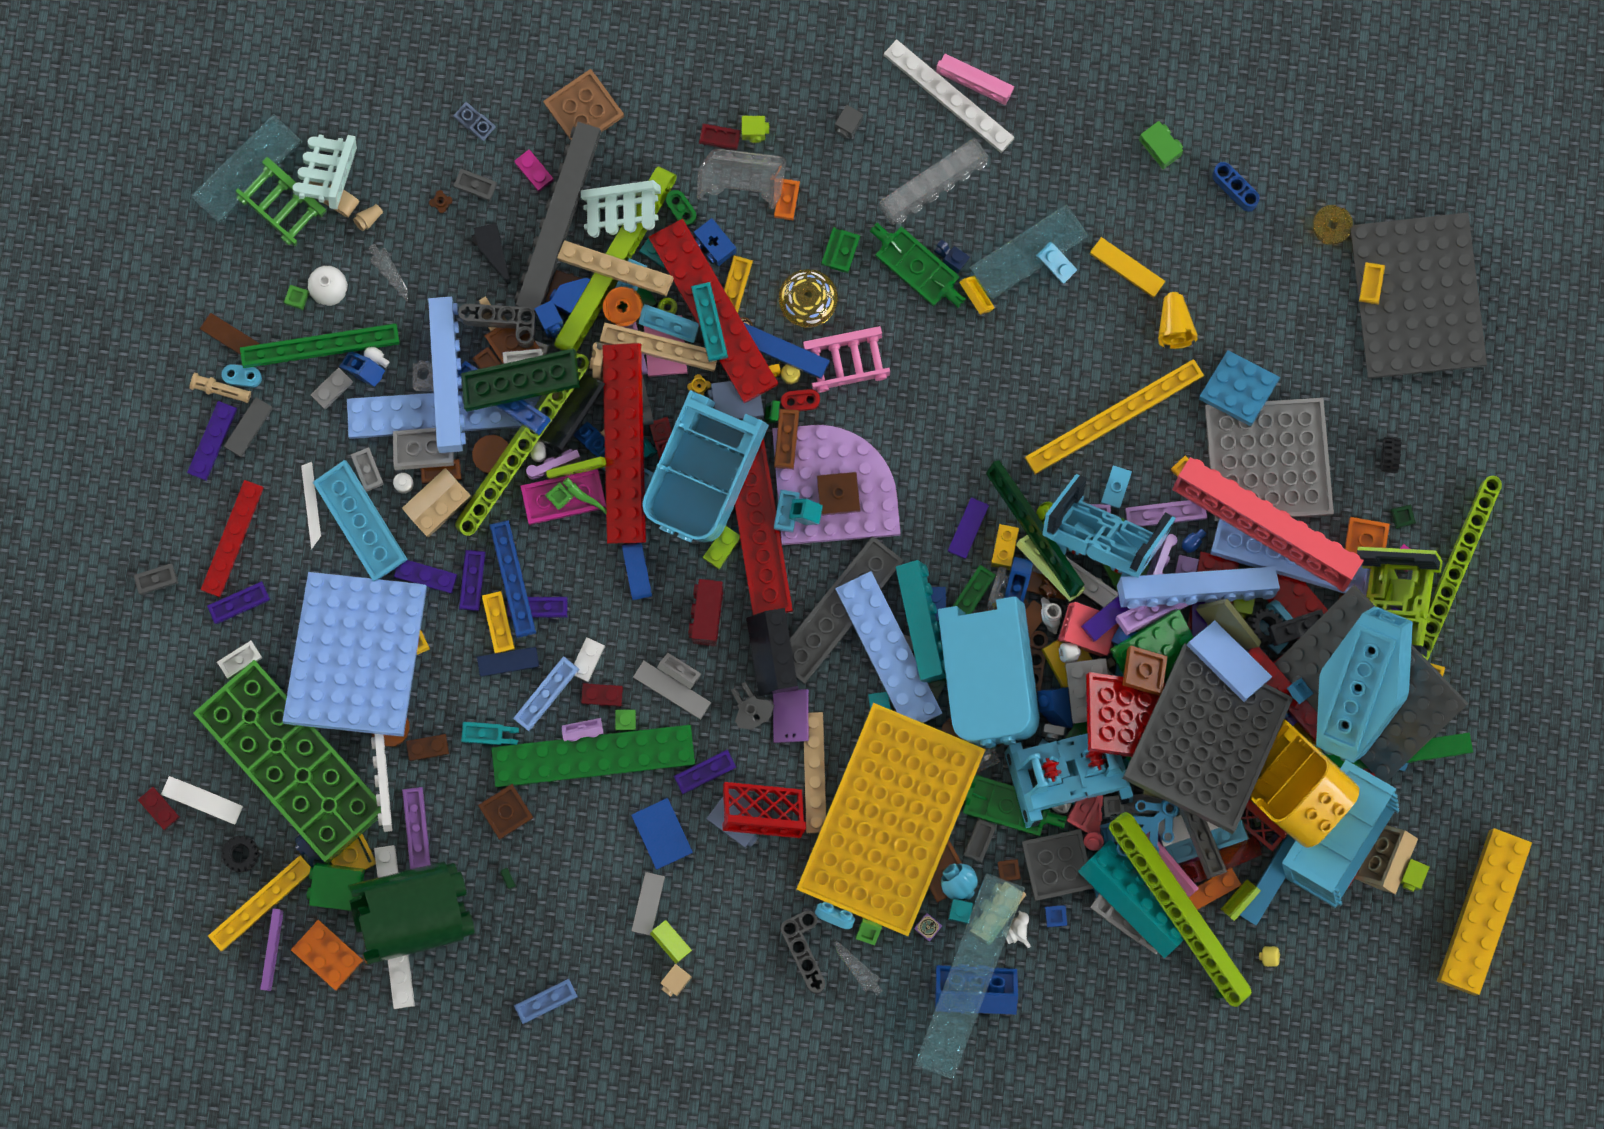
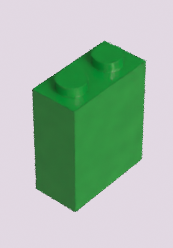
M316 863L313 868H310L309 880H312L311 888H308L307 900H310L309 906L351 911L349 900L360 896L352 897L351 891L348 890V885L363 882L365 869Z

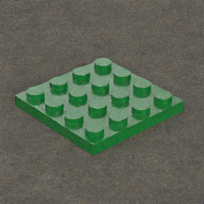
M1176 608L1114 646L1110 651L1123 676L1127 648L1130 646L1167 656L1164 683H1166L1184 643L1188 644L1194 637L1182 613Z

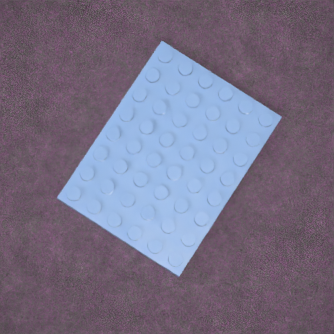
M308 572L283 724L404 737L427 586L417 583L380 579L373 581L370 578Z

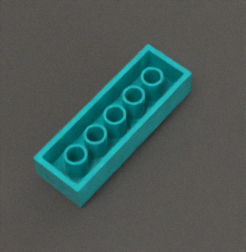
M1110 839L1078 872L1165 959L1178 947L1184 938L1127 856H1121L1117 853V845Z

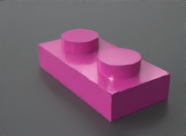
M530 149L514 161L538 192L554 181L553 177Z

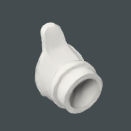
M1043 597L1041 599L1042 621L1050 632L1057 634L1062 618L1061 608L1059 605L1050 603L1048 599Z
M1018 911L1019 914L1011 921V925L1006 926L1007 928L1002 929L1008 944L1020 941L1027 948H1030L1031 945L1027 941L1029 916L1025 912Z

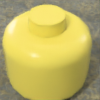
M786 364L781 369V378L786 384H795L800 379V370Z
M1263 947L1262 952L1259 953V960H1262L1264 966L1276 967L1279 965L1280 952L1278 947Z

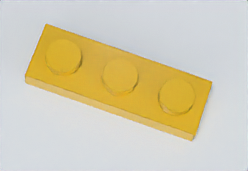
M502 591L482 595L495 654L515 650Z

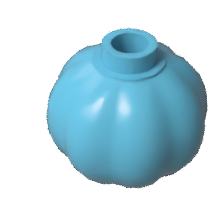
M951 864L944 869L943 876L941 877V887L948 898L952 900L965 898V900H968L974 896L978 879L971 866L967 864Z

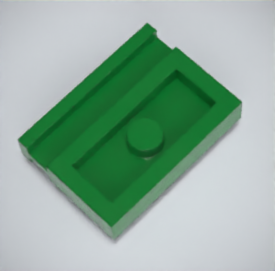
M833 227L821 265L849 273L860 235Z

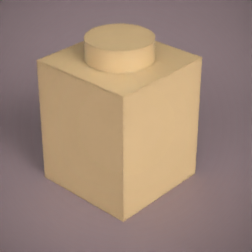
M675 964L662 980L661 984L664 986L662 990L670 997L673 994L678 996L692 976Z

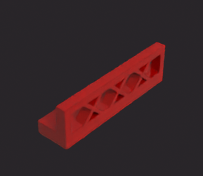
M1248 801L1245 808L1246 817H1241V819H1246L1247 825L1244 823V826L1250 834L1273 851L1288 834L1253 802ZM1248 811L1254 816L1248 817ZM1249 819H1259L1262 830H1252L1249 827ZM1273 831L1279 837L1271 845L1265 840L1264 832ZM1256 832H1262V837Z

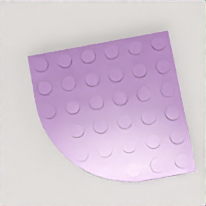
M826 425L798 426L794 470L775 468L778 500L780 490L800 493L799 499H809L819 503L818 475L856 472L860 512L823 515L820 518V524L804 525L795 521L793 532L781 531L782 545L872 538V536L875 538L900 536L896 486L892 473L879 452L860 436L842 428ZM772 428L774 456L776 451L778 428Z

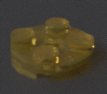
M1327 205L1321 208L1313 219L1314 233L1326 245L1339 244L1345 241L1351 233L1353 226L1350 213L1344 208L1337 207V205ZM1330 220H1332L1333 223H1338V225H1336V229L1328 227V225L1330 224Z

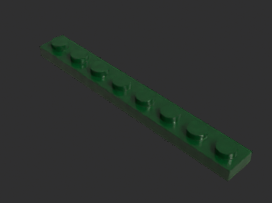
M1000 460L994 461L986 475L1070 598L1077 596L1085 584L1057 543L1042 535L1044 524L1013 481L1006 468H1004Z

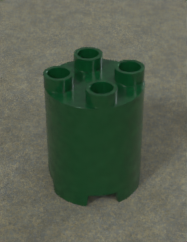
M443 861L348 885V890L351 891L352 897L360 896L349 900L356 933L362 932L365 949L369 950L363 953L367 965L464 940L465 936L475 934L470 911H466L463 901H457V897L466 895V887L461 871L457 872L455 863L446 864Z

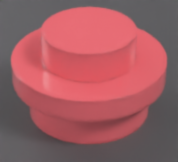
M1091 831L1085 835L1084 845L1089 850L1097 851L1103 847L1104 838L1099 832Z

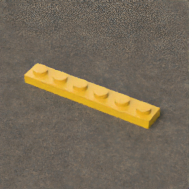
M301 855L297 857L208 935L221 952L309 876L311 867Z

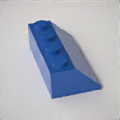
M936 965L935 1011L1017 1014V969Z

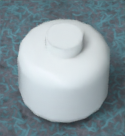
M399 473L395 476L393 485L398 492L406 494L413 489L414 482L409 474Z
M1062 643L1059 647V657L1063 663L1076 662L1081 654L1080 648L1075 644Z

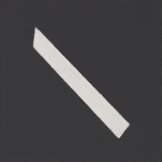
M312 462L302 465L301 468L312 550L321 537L316 491L313 484Z

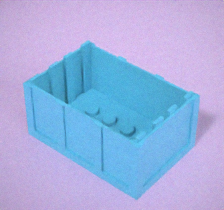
M1345 760L1340 769L1356 782L1359 787V796L1356 803L1319 844L1306 848L1295 841L1282 862L1288 881L1334 908L1337 905H1342L1341 898L1377 842L1393 813L1399 812L1398 795L1395 794L1396 788Z

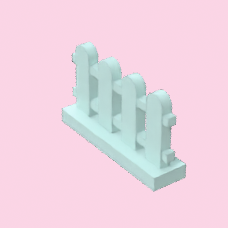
M324 135L310 137L308 139V146L314 151L303 154V162L309 166L308 168L301 167L298 169V177L304 181L303 183L297 182L293 185V193L299 195V199H304L305 197L316 198L324 203V200H328L329 208L337 209L357 149L355 136L348 135L346 142H343V138L332 140L324 138ZM320 151L331 152V153H333V156H331V155H326V154H320L319 152H320ZM314 167H325L328 168V171L314 169ZM310 181L323 183V186L312 185L309 183Z
M654 180L581 190V198L587 202V205H584V210L587 211V224H584V229L593 238L600 235V228H605L607 233L615 235L621 225H624V229L629 233L636 230L637 223H642L646 230H652L655 226V221L659 220L658 215L655 214V202L658 201V196L655 194H661V186ZM642 203V216L637 217V204ZM623 206L624 219L618 218V207ZM600 209H605V221L600 222Z

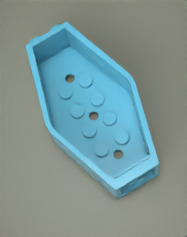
M1374 606L1362 613L1324 665L1319 676L1316 747L1322 749L1323 753L1328 755L1334 754L1339 756L1344 762L1347 760L1354 763L1368 752L1407 700L1410 685L1413 621ZM1369 647L1375 649L1374 654L1369 653ZM1356 684L1362 686V691L1356 690ZM1343 721L1348 722L1349 728L1343 727Z

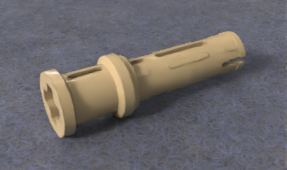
M198 373L193 374L190 382L191 390H202L208 395L215 393L248 403L251 397V391L216 382V379L213 377H202Z

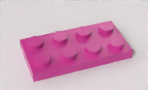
M598 469L522 485L521 491L529 525L600 510L594 505L582 502L573 496V499L558 511L545 495L559 482L567 489L562 483L567 477L584 493L594 498L606 508Z

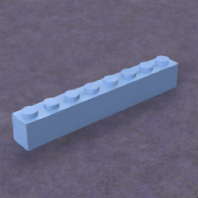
M452 296L428 298L437 448L439 453L463 451V444H466L465 432L462 433L461 427L465 426L464 414H461L460 407H464L463 395L459 394V389L462 388V378L458 377V370H461V359L457 358V352L460 351V341L456 340V333H459V323L455 321V315H458L457 303L453 302Z
M1275 567L1139 576V578L1128 576L1121 577L1117 584L1120 606L1128 607L1129 609L1139 606L1155 607L1163 604L1174 606L1178 603L1191 605L1197 602L1209 603L1228 599L1230 602L1236 599H1243L1245 601L1253 600L1254 598L1271 599L1275 597L1280 589Z

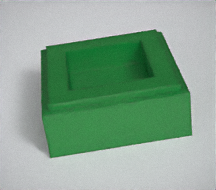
M773 400L766 404L765 423L773 424L778 421L780 401Z

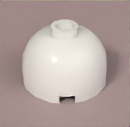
M321 266L311 273L308 279V290L311 297L317 303L332 306L339 303L346 295L348 284L344 274L339 269L332 266Z

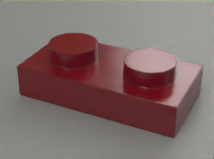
M583 683L581 704L622 707L623 686Z
M155 787L149 789L138 799L163 830H166L180 818Z

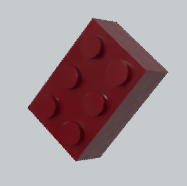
M699 579L698 584H694L693 596L696 599V604L692 603L691 618L694 619V622L689 624L688 631L689 638H692L693 644L717 646L724 590L722 581Z

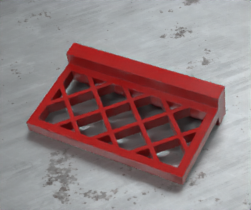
M724 782L723 831L793 838L802 837L806 830V822L803 819L802 789ZM729 789H735L741 795L734 799L729 794ZM755 791L760 797L754 801L747 793ZM774 793L779 799L773 803L766 795ZM797 795V802L793 805L786 796ZM742 797L751 804L746 809L737 802ZM761 799L770 806L765 811L757 804ZM781 801L789 807L784 813L776 806ZM734 805L741 813L739 815H730L729 808ZM754 807L761 815L752 817L747 811ZM773 809L780 817L772 819L767 813ZM793 811L798 816V821L791 820L787 814Z

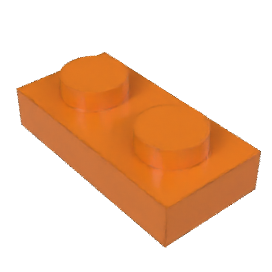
M781 178L774 218L794 220L800 181Z

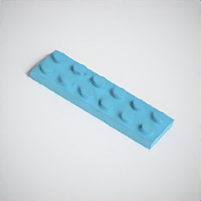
M343 460L313 481V484L373 581L382 578L408 560L346 460Z

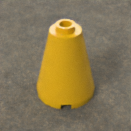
M1170 292L1164 297L1158 343L1161 347H1164V344L1170 345V349L1189 347L1192 345L1193 340L1197 341L1196 329L1183 295L1178 292Z

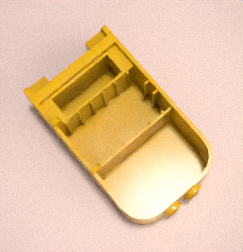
M1284 719L1250 799L1300 845L1308 848L1319 844L1353 807L1359 796V787L1356 782L1309 739Z

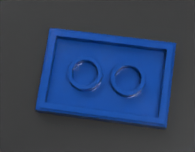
M668 798L631 815L656 870L693 853Z

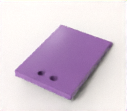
M808 689L773 694V704L775 705L773 709L774 743L809 741Z

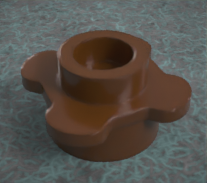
M438 190L435 197L430 199L429 204L431 207H435L439 213H444L453 200L450 196L447 197L442 190Z
M1044 579L1038 589L1046 599H1054L1057 595V589L1050 581L1048 582Z

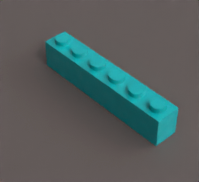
M919 560L896 566L920 680L930 683L946 678L942 641L939 635L940 625L936 621L935 614H937V608L931 598L933 590L927 580V576H929L928 568Z

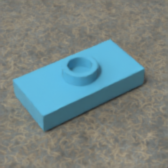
M1113 465L1101 504L1111 505L1113 508L1120 509L1132 471Z
M780 490L774 523L775 530L794 531L795 521L789 519L792 499H799L800 493Z

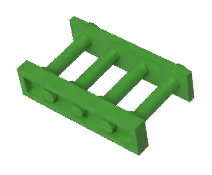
M266 157L262 162V166H264L263 172L244 193L237 188L235 191L238 195L236 199L244 206L248 204L282 235L280 238L287 245L293 244L296 246L297 240L294 236L313 216L316 217L318 215L322 217L326 213V209L314 198L305 197L304 199H299V195L293 194V198L273 219L264 211L283 190L289 189L293 192V185L296 183L271 159ZM274 175L279 180L277 182L278 185L259 206L256 205L250 197L269 176L272 177ZM304 202L308 206V211L287 232L279 224L298 203Z

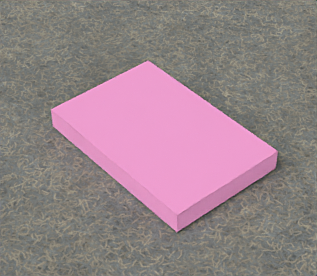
M644 326V333L685 343L683 339ZM646 355L648 377L688 374L687 365Z

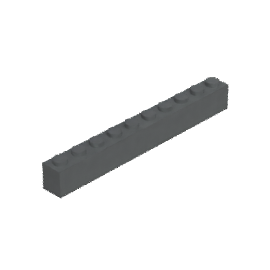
M578 122L577 126H573L570 138L572 140L570 145L567 144L564 156L566 158L564 163H560L558 182L554 181L552 186L553 197L547 201L545 208L547 214L545 218L541 219L539 225L541 232L539 236L535 237L533 247H535L534 253L528 257L527 265L529 267L527 273L524 272L522 275L521 284L523 285L521 291H517L514 299L517 307L531 308L536 314L534 308L544 304L558 264V254L564 240H566L581 196V190H583L602 134L600 128Z

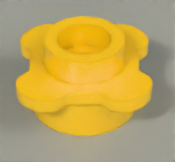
M697 374L687 387L689 391L692 390L704 396V392L711 388V383L702 378L700 374Z

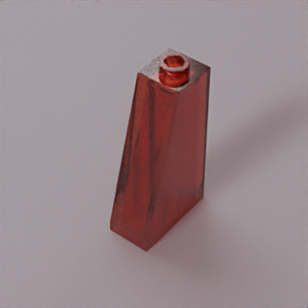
M1255 836L1219 849L1227 870L1262 855L1261 845ZM1199 857L1179 865L1194 883L1207 879Z

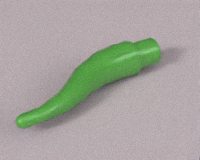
M568 477L562 482L575 498L594 505L607 514L606 509L598 501L584 493Z

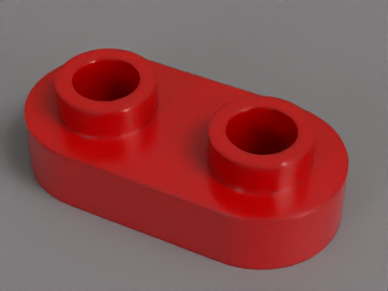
M813 389L789 391L783 394L781 398L782 408L788 410H814L820 404V395ZM813 398L814 402L810 404L807 402V399ZM793 400L795 403L790 406L787 404V401Z

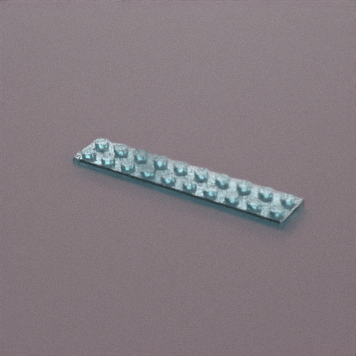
M986 873L917 1056L915 1066L952 1080L954 1079L1025 887Z

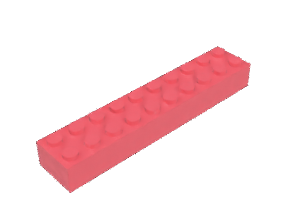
M1189 458L1173 486V491L1288 558L1290 561L1295 562L1320 579L1334 585L1342 592L1346 590L1364 561L1360 559L1358 554L1345 550L1338 542H1332L1325 538L1323 533L1313 531L1308 528L1306 523L1293 519L1286 511L1278 510L1273 507L1271 502L1262 500L1254 492L1241 488L1236 481L1226 479L1219 471L1206 467L1198 459Z

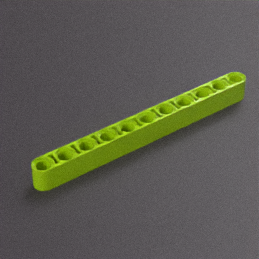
M659 166L648 180H654L661 186V194H655L658 196V201L655 202V214L660 210L677 178L676 174ZM642 203L637 204V217L642 216ZM637 223L636 230L629 233L624 229V225H622L606 254L628 261L629 258H632L647 230L642 226V223ZM594 273L555 340L556 348L563 351L574 348L577 352L603 308L604 299L614 289L618 280Z
M576 353L577 358L580 357L582 360L581 366L578 367L580 380L589 366V360L585 355ZM573 389L560 391L559 398L553 400L552 393L542 395L534 408L541 412V409L547 406L548 414L546 416L552 421ZM523 424L521 425L456 520L455 526L460 533L470 536L476 532L548 425L540 435L534 432L531 433L530 429ZM521 439H525L526 446L520 449L518 443ZM513 455L515 461L512 465H508L507 459ZM498 472H503L504 477L498 482L496 475ZM488 488H492V495L486 498L485 491ZM480 504V513L474 514V507ZM465 521L470 522V527L468 530L462 529V525Z
M1489 476L1481 483L1430 602L1428 617L1425 620H1427V624L1434 627L1435 631L1433 634L1428 633L1427 630L1425 632L1424 643L1427 646V650H1429V657L1501 490L1502 483L1497 476ZM1487 482H1492L1495 485V490H1489ZM1479 500H1485L1488 505L1487 508H1482L1479 505ZM1472 517L1479 519L1480 526L1473 525ZM1464 535H1469L1472 538V544L1464 541ZM1457 553H1462L1464 555V562H1461L1457 559ZM1449 571L1456 572V580L1449 577ZM1441 589H1447L1450 596L1448 598L1442 596ZM1435 606L1441 608L1442 615L1438 616L1434 613L1433 609Z
M1123 812L1109 824L1110 832L1229 1005L1238 1007L1251 995L1250 986L1135 818L1130 813Z

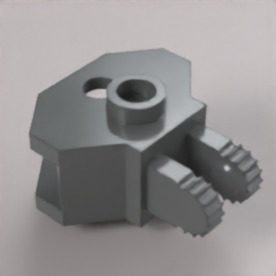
M745 681L742 683V687L749 696L746 700L743 701L736 688L731 690L738 702L737 706L739 708L735 722L739 728L752 730L769 720L775 705L771 699L758 697L754 694ZM754 714H758L760 719H755Z

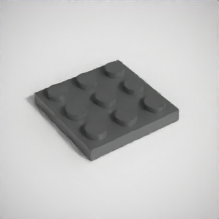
M1081 829L1021 842L1034 901L1094 889L1078 872L1088 862Z

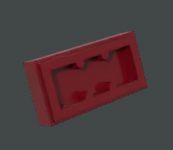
M703 123L699 144L737 151L741 130Z

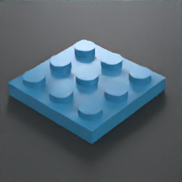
M1227 350L1199 396V400L1252 426L1280 377Z

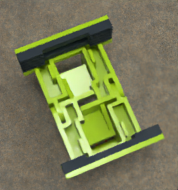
M1358 547L1357 554L1360 556V559L1364 560L1361 564L1362 568L1371 569L1366 597L1374 606L1413 621L1412 645L1428 661L1429 650L1423 647L1427 620L1425 619H1427L1433 576L1434 573H1441L1443 562L1437 551ZM1394 569L1413 570L1412 579H1398ZM1391 608L1402 609V611L1391 610Z

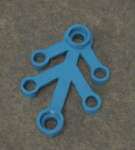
M1138 800L1134 804L1137 812H1144L1145 810L1159 811L1154 817L1133 816L1138 824L1144 825L1141 829L1145 834L1150 832L1149 840L1159 853V847L1157 846L1159 823L1165 818V831L1161 834V839L1165 843L1172 842L1174 840V834L1172 833L1173 817L1178 815L1179 808L1166 800H1163L1161 803H1148L1144 800ZM1142 802L1144 804L1143 810L1138 809V803ZM1168 804L1173 807L1171 812L1166 810ZM1166 833H1169L1171 835V839L1169 841L1165 840L1164 835ZM1118 843L1116 846L1117 853L1121 856H1127L1125 852L1121 851V846Z

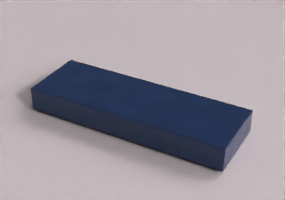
M536 647L477 657L480 677L540 667Z

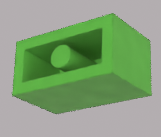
M1158 121L1140 135L1139 141L1159 166L1165 169L1181 157L1183 146L1179 140L1173 139L1169 128Z

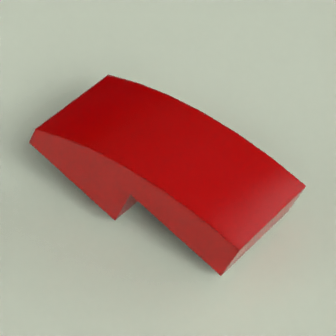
M668 417L653 420L654 424L649 425L659 459L672 433Z

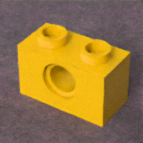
M999 524L991 567L1011 570L1019 528Z

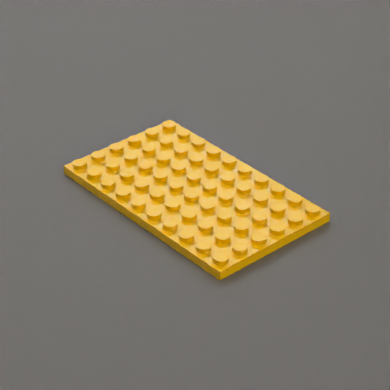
M873 703L796 890L909 936L986 749Z

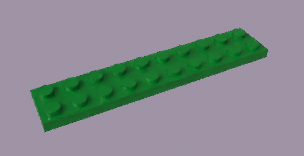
M691 725L583 737L577 741H564V739L492 747L496 788L508 787L511 784L517 786L695 765Z

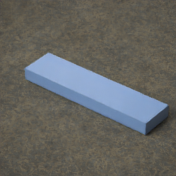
M563 656L513 719L530 731L580 669Z

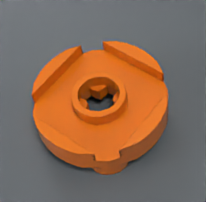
M625 286L612 289L603 302L605 317L617 326H628L636 322L640 318L643 308L642 299L636 290ZM620 301L628 305L625 312L618 308V305L621 304Z

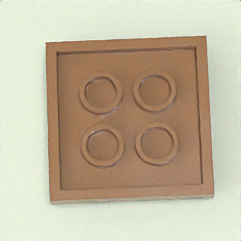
M591 69L543 101L570 141L572 140L570 138L573 126H577L578 122L600 128L601 132L625 117Z

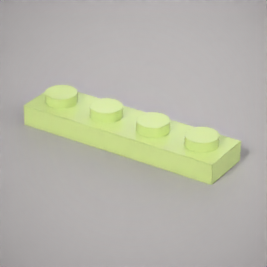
M1026 535L1017 542L1016 546L1069 601H1072L1084 592L1085 588L1082 587L1077 596L1070 598L1029 536Z

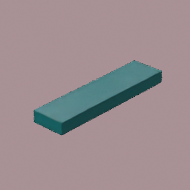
M707 282L691 286L708 361L712 362L728 358L711 283Z

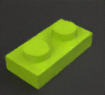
M725 526L723 532L714 540L703 556V559L717 569H720L740 541V535Z

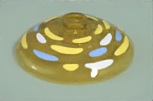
M811 269L800 270L791 274L783 282L779 292V305L784 316L795 325L815 327L823 324L833 315L837 306V291L831 279L822 272ZM810 292L812 296L807 298L804 294Z

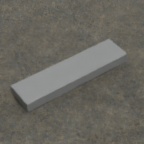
M646 661L642 662L633 676L640 683L700 720L711 704L707 699Z

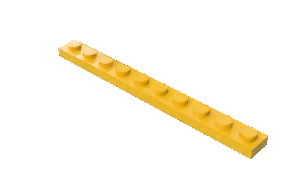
M1193 359L1027 455L1025 459L1036 475L1203 378L1204 374Z

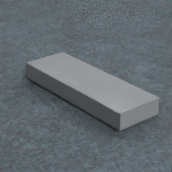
M645 872L632 932L651 936L650 932L654 927L665 876Z

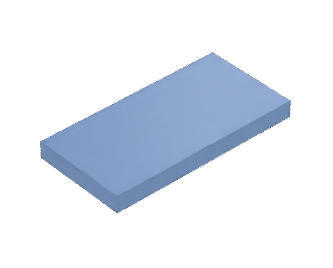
M1215 620L1187 644L1243 702L1272 678Z

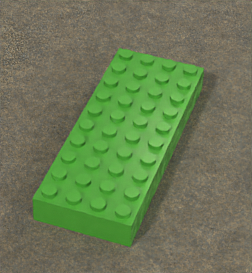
M253 660L193 714L320 858L329 864L378 820L381 806H377L376 795L315 727L283 724L287 695L259 663Z

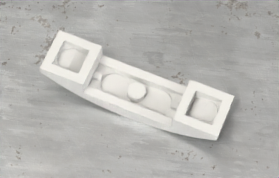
M170 776L161 793L165 797L234 825L243 806Z

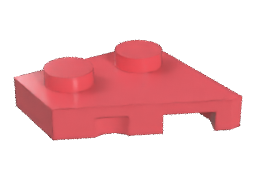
M1103 795L1075 802L1067 816L1066 822L1087 834L1091 831L1100 833Z

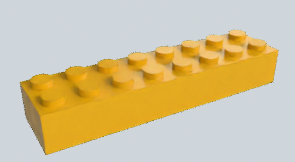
M1495 828L1489 830L1437 982L1474 996L1480 995L1532 842Z

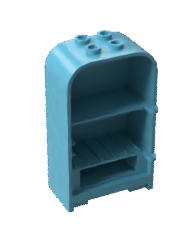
M692 390L688 393L660 461L657 464V468L644 495L642 505L647 518L659 524L660 530L672 535L674 532H677V537L688 542L696 540L706 543L714 541L723 532L769 425L748 414H745L743 420H739L713 408L715 405L713 400Z
M1017 597L997 599V610L967 615L957 606L938 609L952 726L954 732L960 738L984 748H993L997 744H1016V741H1023L1033 736L1039 727L1040 716L1025 604Z

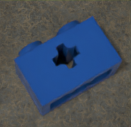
M712 218L694 231L695 241L700 249L703 248L707 252L705 256L710 263L713 264L715 262L719 267L737 253L734 244ZM710 241L717 242V246L715 247L713 244L710 246Z
M551 300L534 309L547 338H556L564 324Z

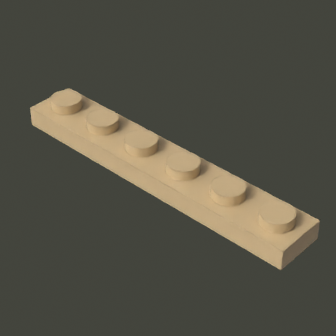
M565 240L557 257L558 261L667 296L673 281V276Z
M604 322L600 343L602 344L641 343L642 354L712 372L715 371L717 360L709 362L706 348Z
M823 712L808 713L809 741H804L806 833H820L826 819Z

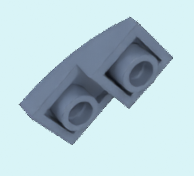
M467 102L452 116L482 141L496 128L483 114L478 113Z

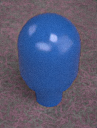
M1200 529L1196 534H1189L1182 541V549L1187 553L1194 552L1201 546V539L1206 535V532Z

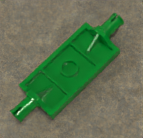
M878 222L874 225L875 227L871 228L870 233L876 236L883 245L875 254V257L934 307L944 297L950 300L957 308L961 306L960 304H963L966 298L953 288V285L960 279V276L902 226L895 233H889Z
M978 775L974 776L965 798L966 803L963 814L1039 837L1043 825H1046V823L1064 829V822L1067 819V816L1050 812V809L1041 810L1043 819L1039 825L1026 828L1014 786Z

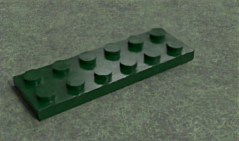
M574 348L461 373L464 409L467 412L580 387L577 356Z

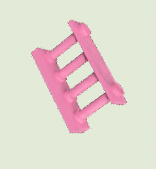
M881 326L803 342L805 350L819 356L821 350L829 349L831 351L837 377L825 381L823 375L822 379L817 378V382L812 383V389L822 393L829 391V388L871 379H875V381L887 379V376H890V368L883 369L877 344L879 339L882 338ZM867 341L870 344L875 371L864 373L858 345L861 342ZM848 345L851 349L856 374L844 377L839 349L841 346Z

